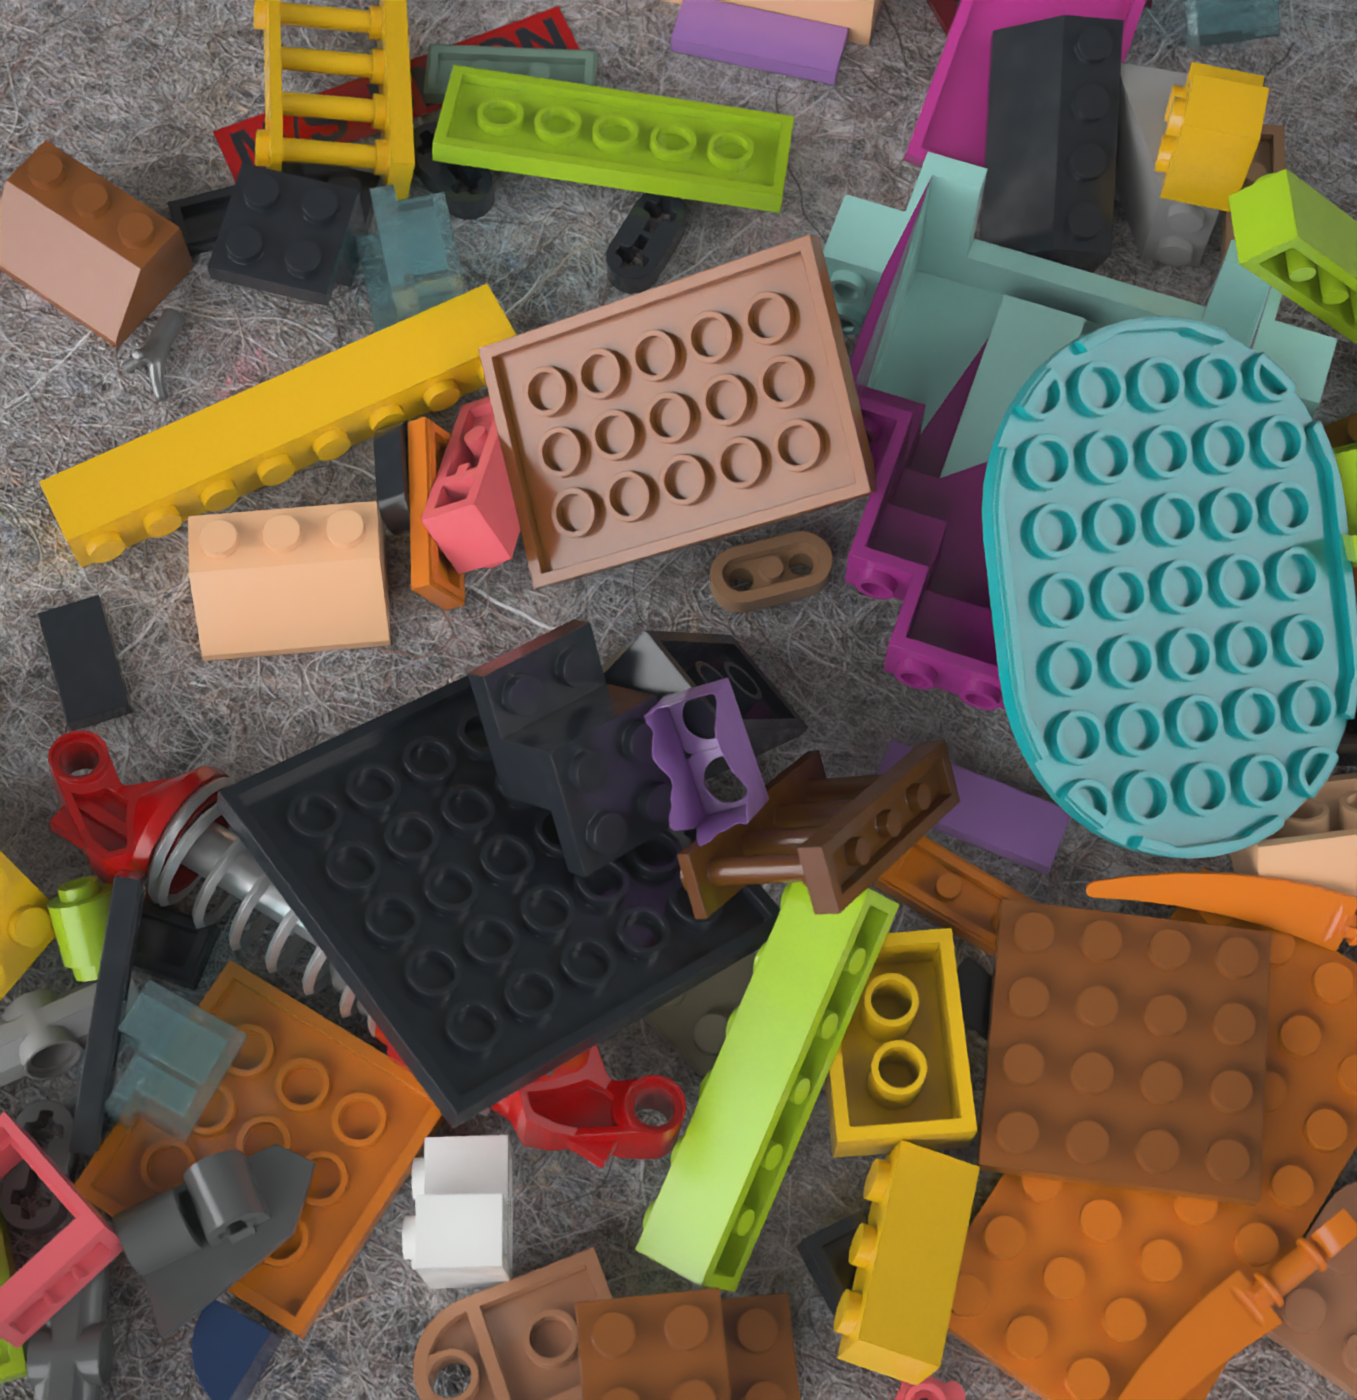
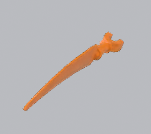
M1183 871L1118 876L1093 880L1086 885V893L1089 897L1135 900L1217 913L1288 933L1335 952L1343 938L1346 939L1350 946L1357 945V896L1317 885L1234 872Z
M1343 1208L1307 1239L1298 1237L1296 1239L1297 1247L1266 1273L1255 1272L1252 1284L1239 1269L1205 1296L1175 1325L1138 1368L1118 1400H1180L1210 1373L1242 1349L1281 1325L1283 1322L1271 1307L1273 1305L1282 1307L1284 1305L1283 1297L1314 1271L1325 1272L1327 1270L1326 1262L1357 1237L1356 1221Z

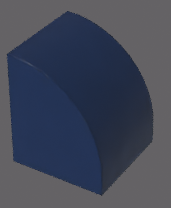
M214 1300L202 1310L194 1328L191 1345L194 1372L203 1391L211 1400H247L281 1344L282 1339L225 1304Z

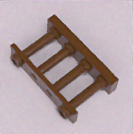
M945 740L920 742L884 774L827 778L820 751H807L765 785L769 800L748 824L737 823L726 831L718 833L711 842L702 846L698 845L696 839L677 854L680 864L681 881L683 887L688 892L695 919H707L746 885L803 882L808 888L815 915L840 914L961 802Z

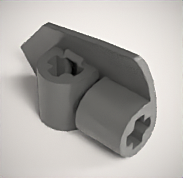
M277 1144L250 1157H247L239 1150L218 1152L201 1159L188 1168L183 1175L184 1184L171 1187L114 1214V1225L122 1248L133 1268L144 1278L156 1319L158 1333L166 1338L172 1335L294 1235L316 1168V1164L313 1161Z

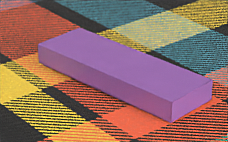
M683 0L671 37V51L835 85L847 44L849 28L716 0Z
M891 740L877 774H884L913 748ZM951 763L961 802L932 829L1048 875L1071 817L1056 804Z

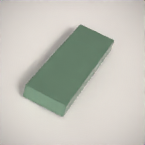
M428 44L424 84L425 102L443 104L453 65L597 86L598 51Z

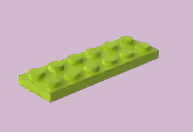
M453 65L432 143V161L780 213L794 116Z

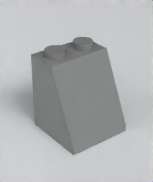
M1121 62L1115 186L1141 258L1158 260L1168 266L1187 265L1199 267L1220 210L1160 198L1165 173L1154 171L1162 134H1165L1167 122L1164 121V116L1172 85L1184 86L1188 73Z

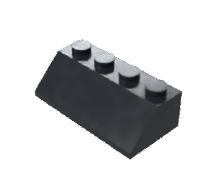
M1061 15L992 32L983 167L987 168V174L982 194L979 240L1092 273L1111 255L1123 20Z

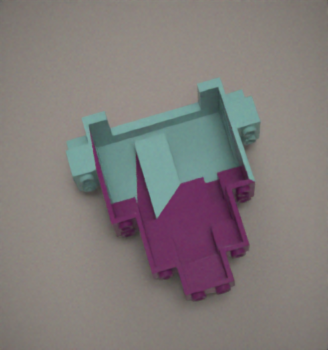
M927 152L906 211L845 194L823 250L842 333L844 335L859 334L849 362L877 476V492L869 496L848 555L845 582L855 585L861 593L875 599L888 600L893 597L903 600L888 644L883 671L894 674L901 683L916 689L926 690L936 687L958 694L963 702L978 709H1005L998 672L983 541V484L996 432L1011 402L1034 371L1055 352L1073 340L1111 324L1148 316H1176L1195 319L1221 327L1228 331V336L1237 339L1256 353L1264 352L1296 383L1295 393L1305 405L1312 418L1320 403L1338 339L1276 321L1275 317L1282 293L1239 265L1235 240L1230 242L1206 306L975 239L974 235L987 168Z

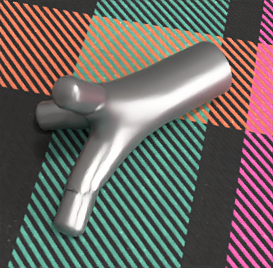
M171 308L164 309L142 347L134 350L132 357L122 363V368L127 373L132 372L145 363L148 364L150 382L156 401L167 399L163 381L167 354L185 323L184 316Z

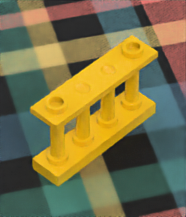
M254 0L253 28L264 30L265 130L257 129L255 165L266 166V168L281 171L282 162L373 169L374 175L383 176L384 200L407 202L415 167L407 0H380L379 5L370 4L369 10L280 2V0ZM281 26L366 33L368 40H377V49L372 48L370 54L281 46ZM282 70L369 78L370 84H379V94L374 93L372 99L286 92L282 91ZM283 115L371 123L372 129L381 130V139H375L374 145L284 138Z

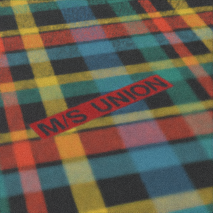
M558 6L452 44L580 50ZM427 54L410 59L413 119L440 110L443 105L425 102L424 84ZM361 77L317 94L372 99L374 93L379 94V84H370L369 78ZM265 113L213 131L235 183L242 163L255 165L257 129L265 130ZM283 115L284 138L350 143L381 131L380 129H372L371 123Z

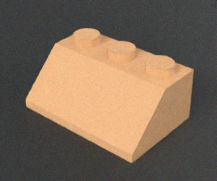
M377 501L188 516L189 579L201 654L204 661L391 646L386 532Z
M1357 772L1329 776L1314 798H1307L1284 821V827L1256 844L1236 852H1231L1234 873L1282 878L1357 896Z

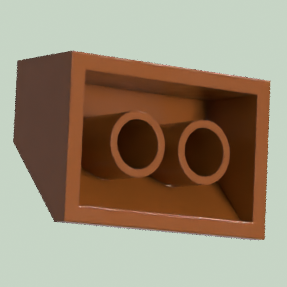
M47 140L5 182L0 198V270L117 349L194 267L180 227Z

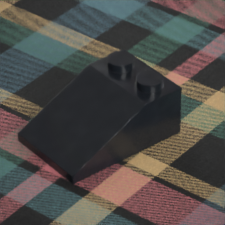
M645 630L604 672L607 684L656 695L658 702L664 696L729 678L755 757L801 736L809 728L732 635ZM714 694L687 700L683 707L685 726L692 734L699 738L712 739L716 737L717 701ZM684 751L686 759L693 755ZM724 756L718 757L708 764L704 774V781L731 769Z

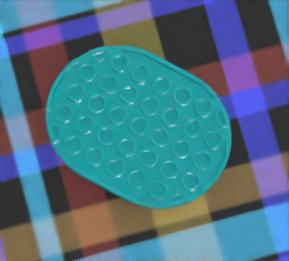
M1176 316L1134 318L1099 328L1073 340L1055 352L1034 371L1011 402L996 432L983 484L982 525L1003 702L1011 730L1033 774L1050 797L1070 817L1087 830L1110 843L1134 852L1152 856L1203 858L1236 852L1256 844L1284 827V821L1307 798H1314L1328 780L1339 760L1336 751L1344 734L1347 720L1354 719L1357 708V603L1352 561L1347 560L1342 535L1348 533V524L1341 476L1334 451L1320 420L1313 421L1305 405L1295 393L1296 383L1264 352L1256 353L1237 339L1228 336V331L1221 327L1195 319Z

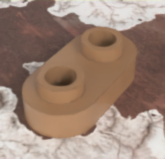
M807 531L790 532L728 548L722 551L712 563L710 569V590L712 596L721 607L736 613L751 612L813 596L822 591L830 580L833 563L832 552L828 544L820 536ZM795 564H804L811 569V572L807 575L799 576L792 573L790 568ZM742 578L748 580L752 586L747 590L739 591L734 589L730 583L735 579Z

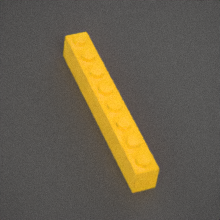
M488 283L41 480L39 483L61 531L81 568L94 562H108L121 555L127 547L150 537H162L174 532L183 522L188 520V516L226 509L234 504L240 496L263 486L279 485L292 477L294 472L320 460L331 461L339 458L351 446L373 437L377 429L405 420H411L429 411L445 410L454 405L460 397L484 386L487 387L478 348L516 336L517 334Z

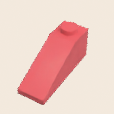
M489 396L461 406L421 518L422 523L458 574L482 567L494 568L506 560L512 559L520 533L519 521Z

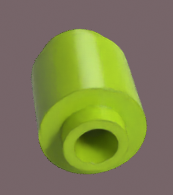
M96 876L80 877L61 884L57 887L59 895L47 903L63 964L67 968H72L75 979L82 982L98 979L113 889L112 884H99Z

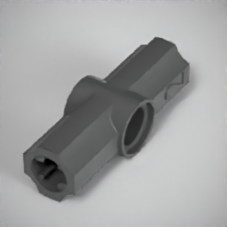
M112 1261L29 1338L27 1374L30 1386L35 1389L34 1400H101V1388L106 1387L110 1381L114 1359L113 1331L110 1323L106 1322Z

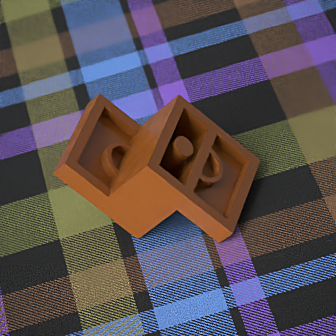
M710 1288L575 1302L583 1400H800L788 1292L720 1299V1289Z

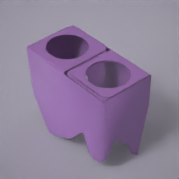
M729 678L664 696L645 715L646 723L653 730V759L669 776L673 785L670 799L672 807L669 815L671 829L678 831L697 828V843L699 846L711 842L718 833L726 831L737 823L748 824L769 800ZM714 694L717 701L716 737L712 739L699 738L692 734L685 726L683 707L687 700ZM684 751L693 755L686 759ZM724 756L732 772L746 786L747 794L742 799L735 802L720 801L712 796L706 788L704 781L705 770L708 764L718 757Z

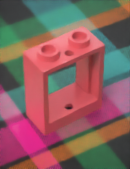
M3 1112L0 1114V1179L24 1159L75 1217L70 1224L0 1287V1338L19 1348L123 1251L117 1232L31 1134L7 1113Z

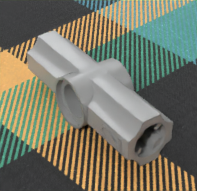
M131 977L123 1031L150 1019L133 977ZM97 980L88 981L61 994L50 989L34 990L14 999L6 1007L3 1014L4 1019L0 1021V1087L24 1076L35 1080L53 1079L72 1070L80 1062L83 1050L86 1049Z

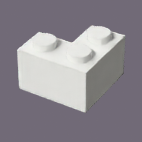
M509 1136L425 1137L424 1157L413 1158L412 1194L413 1199L416 1200L415 1215L404 1216L402 1246L404 1260H411L412 1270L418 1272L430 1289L493 1287L505 1281H510V1279H513V1147Z

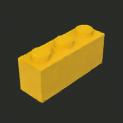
M901 1140L883 1160L878 1158L874 1160L868 1172L863 1191V1198L872 1201L867 1220L868 1224L861 1223L859 1225L849 1252V1264L857 1266L852 1290L846 1289L844 1291L834 1318L833 1329L835 1332L842 1334L837 1359L916 1386L940 1368L978 1180L979 1166Z

